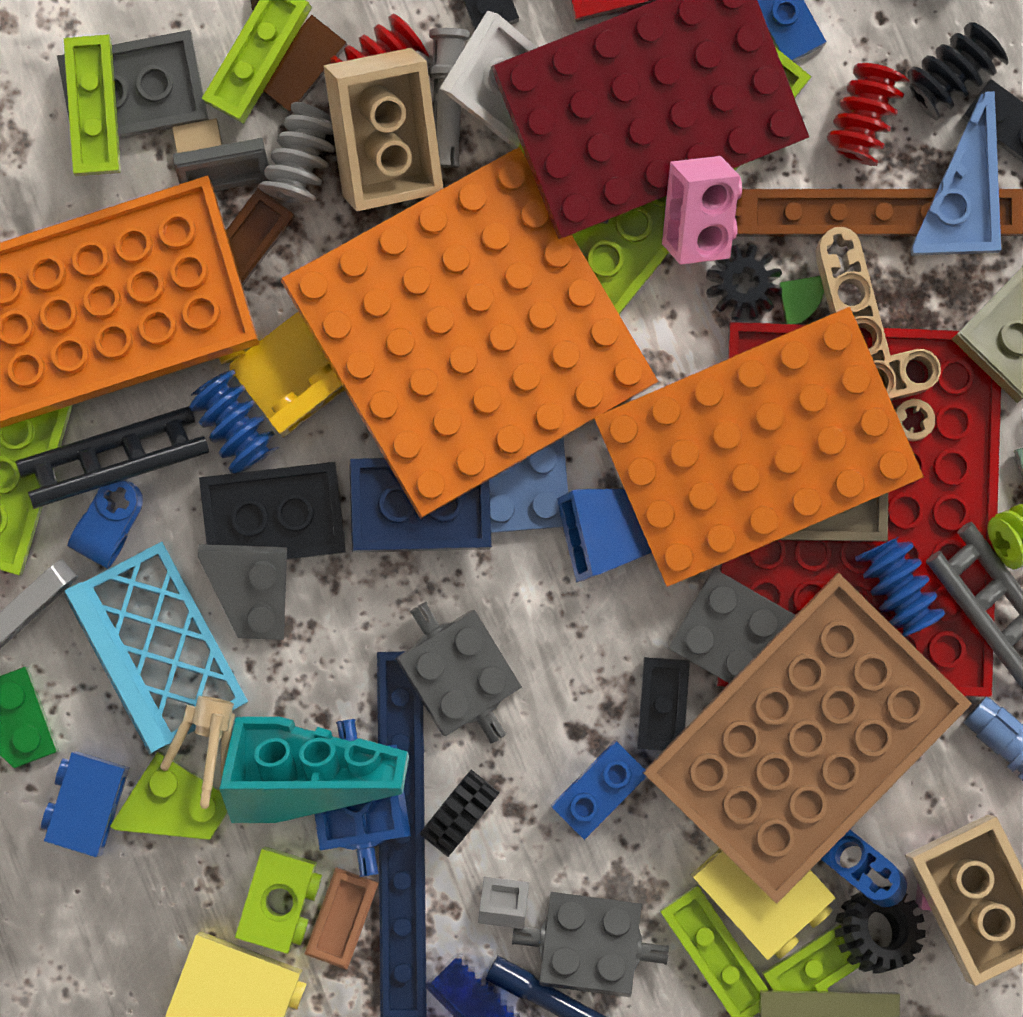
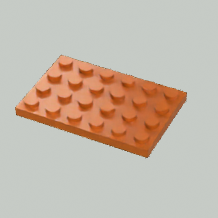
M208 175L0 242V428L260 344L212 182Z
M850 306L594 417L667 587L924 477Z

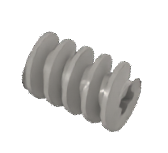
M303 102L291 103V110L295 115H289L285 118L284 126L288 131L280 133L277 139L282 148H276L271 153V159L276 165H269L265 168L264 175L269 181H263L258 186L262 192L281 201L299 204L300 201L314 202L316 197L306 190V186H321L322 180L312 171L314 168L328 169L329 164L319 154L320 152L334 153L336 149L335 146L326 140L327 135L334 136L332 121L327 113Z

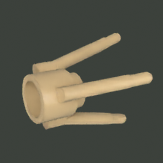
M198 696L196 706L186 705L183 721L160 766L163 771L169 769L192 724L196 725L195 734L209 737L200 806L203 809L208 808L219 739H221L220 775L222 779L235 714L232 713L234 703L208 696Z

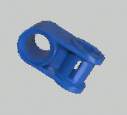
M126 480L99 488L87 512L82 516L72 532L67 546L104 568L109 569L121 552L128 533L142 509L143 494L140 488ZM125 489L124 498L130 502L127 509L117 508L114 511L116 503L110 499L113 492L122 493Z

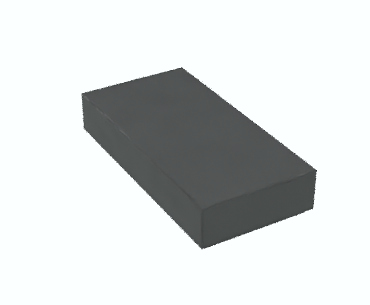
M263 138L173 154L179 184L208 175L215 192L269 181L264 175V170L269 166Z

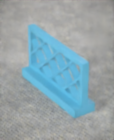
M163 542L64 591V596L149 755L171 744L177 730L171 732L162 717L167 698L196 706L198 696L203 694L207 677H211L227 683L235 698L230 701L234 703L233 710L248 702ZM157 555L167 572L162 589L135 581L140 564ZM134 568L131 579L119 576ZM170 579L178 594L167 591ZM109 580L128 585L122 609L119 610L102 605L94 588ZM133 587L160 595L152 619L126 612ZM164 597L184 603L188 614L183 629L157 621ZM107 613L119 616L116 628ZM124 618L150 625L143 650L123 644L119 632ZM191 619L200 634L188 631ZM155 627L181 635L174 660L148 652ZM186 637L205 642L210 652L205 669L179 662ZM129 653L141 656L137 668ZM145 658L171 665L164 690L145 685L140 676ZM213 659L221 674L210 671ZM177 667L203 675L195 700L169 692ZM150 693L162 696L159 709ZM195 724L191 725L187 735L195 731Z

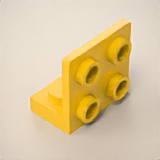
M299 312L295 313L261 339L259 345L248 349L245 352L246 355L235 359L229 365V369H234L236 372L235 377L244 385L245 390L283 438L345 391Z

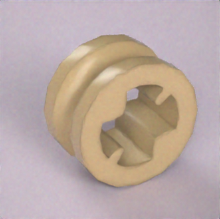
M910 399L895 409L908 441L921 440L932 432L935 426V414L928 403L920 399ZM914 408L913 413H917L920 410L924 414L925 419L920 423L921 432L913 433V427L908 429V431L903 427L902 421L907 418L906 409Z

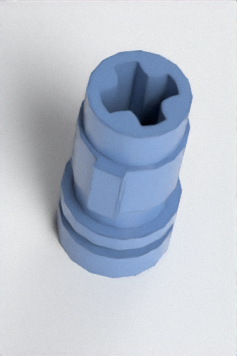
M985 697L963 723L994 753L1002 756L1008 762V769L1012 772L1018 770L1020 772L1018 777L1023 781V724L1005 708L997 705L991 698Z

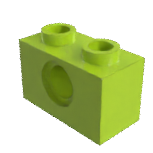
M266 846L263 847L235 938L286 954L291 951L293 944L301 946L309 919L301 917L306 899L315 901L322 879L321 874L314 873L317 862ZM281 888L287 890L292 895L293 907L291 911L277 913L272 910L268 901L272 890Z

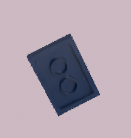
M385 458L350 459L352 553L491 549L489 480L420 519Z

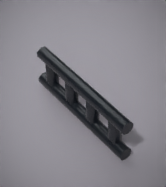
M189 406L22 458L16 460L15 463L20 478L33 474L37 478L40 488L27 492L32 508L36 509L209 453V448L204 436L189 440L184 426L195 423V417ZM166 432L172 446L146 454L140 440ZM123 446L128 460L102 468L96 454ZM79 460L84 474L58 482L52 468Z

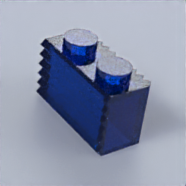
M456 953L426 983L428 991L454 1017H520V1013H514L513 1006H507V1000H501V993H494V986H488V981L482 980V973H475V967H469V960H463V953Z

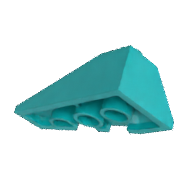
M236 717L219 789L231 823H278L403 794L409 755L408 751L360 738L348 741L333 737L331 730L317 727L315 731L295 726L294 720L283 717Z

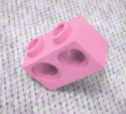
M721 156L670 162L662 245L680 265L730 259L732 241L737 236L735 214L737 200L742 195V182L739 174Z

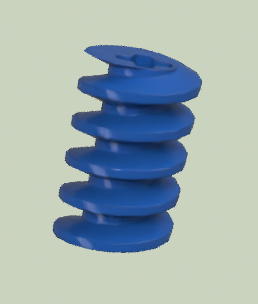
M234 369L219 374L195 390L191 396H197L189 406L192 412L207 410L200 418L199 423L203 428L216 426L209 436L212 443L226 441L219 451V455L222 458L236 456L228 468L232 474L251 468L279 448L269 449L267 447V444L275 435L273 431L258 433L257 431L265 420L264 416L248 417L247 414L253 408L255 402L251 400L239 403L237 400L246 389L244 385L228 386L229 381L236 374Z
M897 537L856 556L855 560L856 562L872 563L863 573L864 579L879 578L880 582L870 592L872 596L887 595L888 599L878 609L880 613L895 612L896 615L889 623L895 629L902 628V635L905 637L938 622L945 615L944 609L928 608L938 596L936 592L921 593L920 590L930 579L927 575L913 576L912 573L922 562L919 558L905 559L904 556L914 545L912 542H897L899 538Z

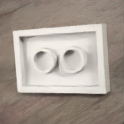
M487 11L441 85L440 90L516 149L520 141L491 66L538 47L499 14Z

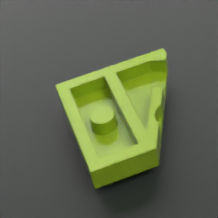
M158 751L110 827L118 831L212 839L228 813L220 790L212 786L209 806L206 809L201 808L200 800L203 779L174 760L167 771L161 770L160 766L165 755Z

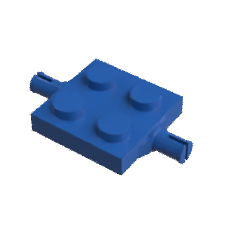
M356 719L336 722L339 738L348 741L358 739ZM388 745L389 747L397 748V745ZM404 790L401 795L314 814L320 851L340 847L356 850L360 872L359 877L379 874L375 846H379L389 839L411 836Z

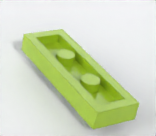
M259 0L205 91L202 100L244 124L311 11L312 6L306 0Z
M107 34L63 38L73 174L77 177L121 173L111 37Z
M694 886L659 911L730 1016L753 1017L758 1014L760 990H768V988L699 886Z

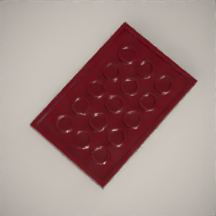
M656 0L491 66L558 239L667 196L671 161L721 156L732 168H736L809 138L757 0Z

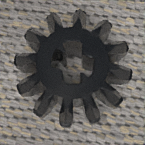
M751 244L748 247L746 257L742 258L739 247L733 245L730 256L732 262L728 259L714 260L715 264L722 271L713 269L708 270L706 273V279L720 283L707 289V297L714 298L722 295L723 299L719 301L715 310L721 313L730 304L734 307L731 314L732 321L737 322L740 319L742 308H746L750 321L757 320L758 309L756 304L764 311L770 312L774 305L766 295L776 297L782 293L780 286L768 283L781 277V269L774 268L766 271L765 267L769 265L773 256L767 253L760 261L755 260L756 245ZM742 273H747L751 276L749 282L755 281V287H750L746 294L737 291L739 284L733 285L732 279H738Z

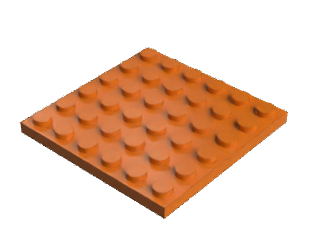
M520 147L282 277L281 280L420 519L595 420V416L618 407L659 382L573 236L569 235L558 239L528 161Z

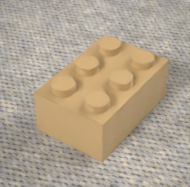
M407 48L323 65L342 196L356 211L431 196L442 190L443 181L427 61L414 49Z
M985 815L905 855L966 982L977 986L1023 963V869L997 816Z

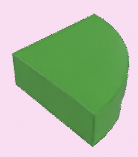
M820 276L785 281L778 284L782 288L780 297L785 324H801L818 308L824 294Z

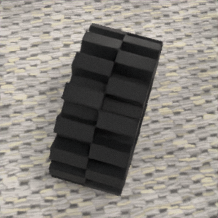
M471 769L419 834L449 857L500 792Z
M891 886L882 887L885 891L891 888ZM859 892L851 896L850 900L845 901L841 906L845 912L837 914L835 922L842 923L843 927L835 929V938L844 937L845 943L838 945L841 953L846 951L852 953L846 960L851 965L860 963L858 970L863 972L873 970V974L904 967L905 964H909L916 959L913 954L920 953L923 947L922 944L916 941L925 938L926 930L917 928V924L925 922L923 914L914 915L913 910L919 907L915 900L905 903L904 901L908 896L906 893L898 904L891 907H881ZM874 912L883 914L890 923L892 940L887 947L878 946L870 936L868 920Z

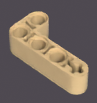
M835 227L828 230L817 244L815 257L830 315L849 307L838 296L839 286L848 283L855 285L861 293V300L859 304L850 306L858 326L869 331L872 336L873 343L869 351L879 375L884 381V386L890 400L893 401L917 395L928 390L938 381L941 374V365L938 358L931 351L925 349H914L890 356L861 242L857 234L851 229ZM834 240H837L839 247L847 246L849 250L842 257L844 271L851 267H854L855 270L845 272L836 278L832 274H836L841 268L837 254L829 255L827 251L832 246ZM918 360L926 365L928 378L925 383H915L908 378L906 366L909 361Z

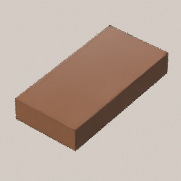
M336 867L304 954L348 970L379 882L366 877H359L358 874Z

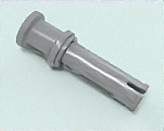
M433 28L429 30V38L433 39L434 42L433 66L428 68V76H430V81L434 82L433 113L441 168L460 167L461 106L440 90L441 85L464 50L465 41L469 39L470 32L459 28Z

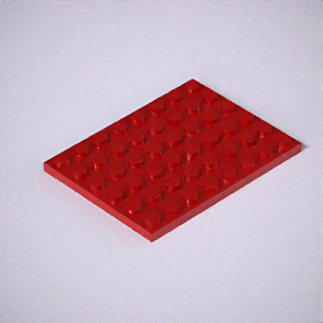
M730 322L728 359L806 325ZM859 327L866 345L870 349L873 343L872 336L869 331ZM883 328L890 356L914 349H925L931 351L938 358L941 365L939 379L931 388L917 395L891 401L894 409H896L907 400L920 399L928 403L935 414V426L932 432L921 440L908 441L924 477L888 492V541L899 537L897 542L913 543L914 547L904 557L905 559L919 558L922 564L912 574L913 576L927 575L930 580L920 591L921 593L936 592L938 597L928 608L944 609L945 615L938 622L905 636V638L964 696L992 697L993 650L927 565L926 560L934 553L941 551L949 561L966 545L959 536L958 531L969 522H973L994 550L987 528L988 522L998 514L1001 387L952 340L959 331ZM911 360L907 363L906 374L912 382L925 383L928 378V369L922 362ZM908 408L905 410L907 418L902 421L903 427L907 431L913 427V433L921 432L920 423L925 419L924 414L920 410L917 413H913L914 408ZM776 540L720 564L721 573L795 615L837 573L845 578L879 613L878 608L888 599L887 595L872 596L870 592L880 582L879 578L864 579L863 573L872 563L856 562L855 560L856 556L886 542ZM978 559L960 575L974 596L993 580ZM995 603L986 611L993 621ZM895 612L880 613L888 622L896 615ZM902 628L897 629L901 634L903 633ZM716 676V686L726 687L729 684Z

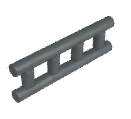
M969 522L958 531L959 536L966 544L949 561L941 551H938L926 560V563L1023 689V659L1013 647L1023 637V588L973 522ZM978 559L993 580L974 596L960 575ZM1005 595L1019 616L1001 631L986 611Z

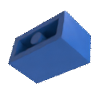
M78 751L72 752L69 760L63 758L55 778V785L61 786L56 804L48 803L41 822V829L47 830L44 841L93 857L103 855L111 830L110 825L114 820L130 767Z

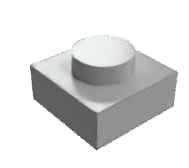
M484 877L478 923L524 929L529 882Z

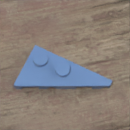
M995 91L985 92L980 95L913 242L911 256L999 253L1001 251Z

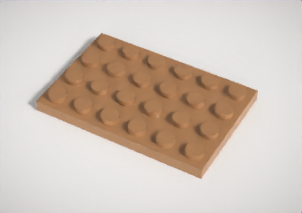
M837 573L662 751L643 773L777 904L972 703L845 578Z

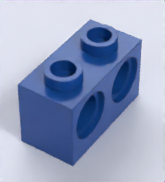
M614 740L551 804V807L585 840L647 777L643 773L645 769Z

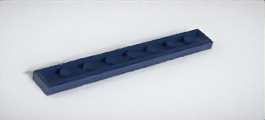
M405 651L377 652L378 744L386 746L397 745V749L408 751L409 761L404 794L411 836L389 839L379 845L381 1017H427L425 838L419 834L425 827L424 705L395 659Z

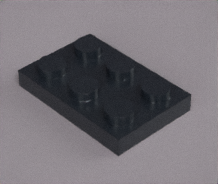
M336 462L199 477L206 544L287 547V560L346 553Z

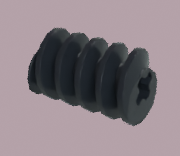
M969 22L964 27V35L955 33L951 36L950 46L941 44L937 47L936 58L929 55L923 58L921 61L922 69L914 66L907 72L910 82L909 87L924 111L937 121L941 117L936 106L939 102L951 110L955 105L950 93L954 91L961 97L966 98L969 93L964 82L969 80L975 86L980 87L983 82L979 71L983 69L991 76H994L997 70L993 59L997 58L1007 65L1009 63L1008 57L999 41L988 30L975 22Z

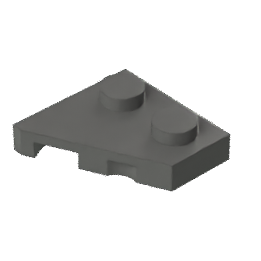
M199 544L198 558L237 637L284 640L287 547Z

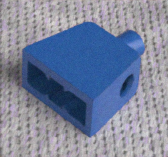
M578 489L557 498L576 583L652 553L625 489Z

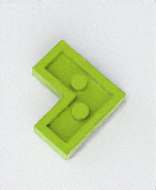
M837 923L762 972L772 990L828 991L827 988L858 969L860 963L851 965L846 960L852 953L850 951L841 953L838 945L845 943L844 937L835 938V929L841 928V925Z

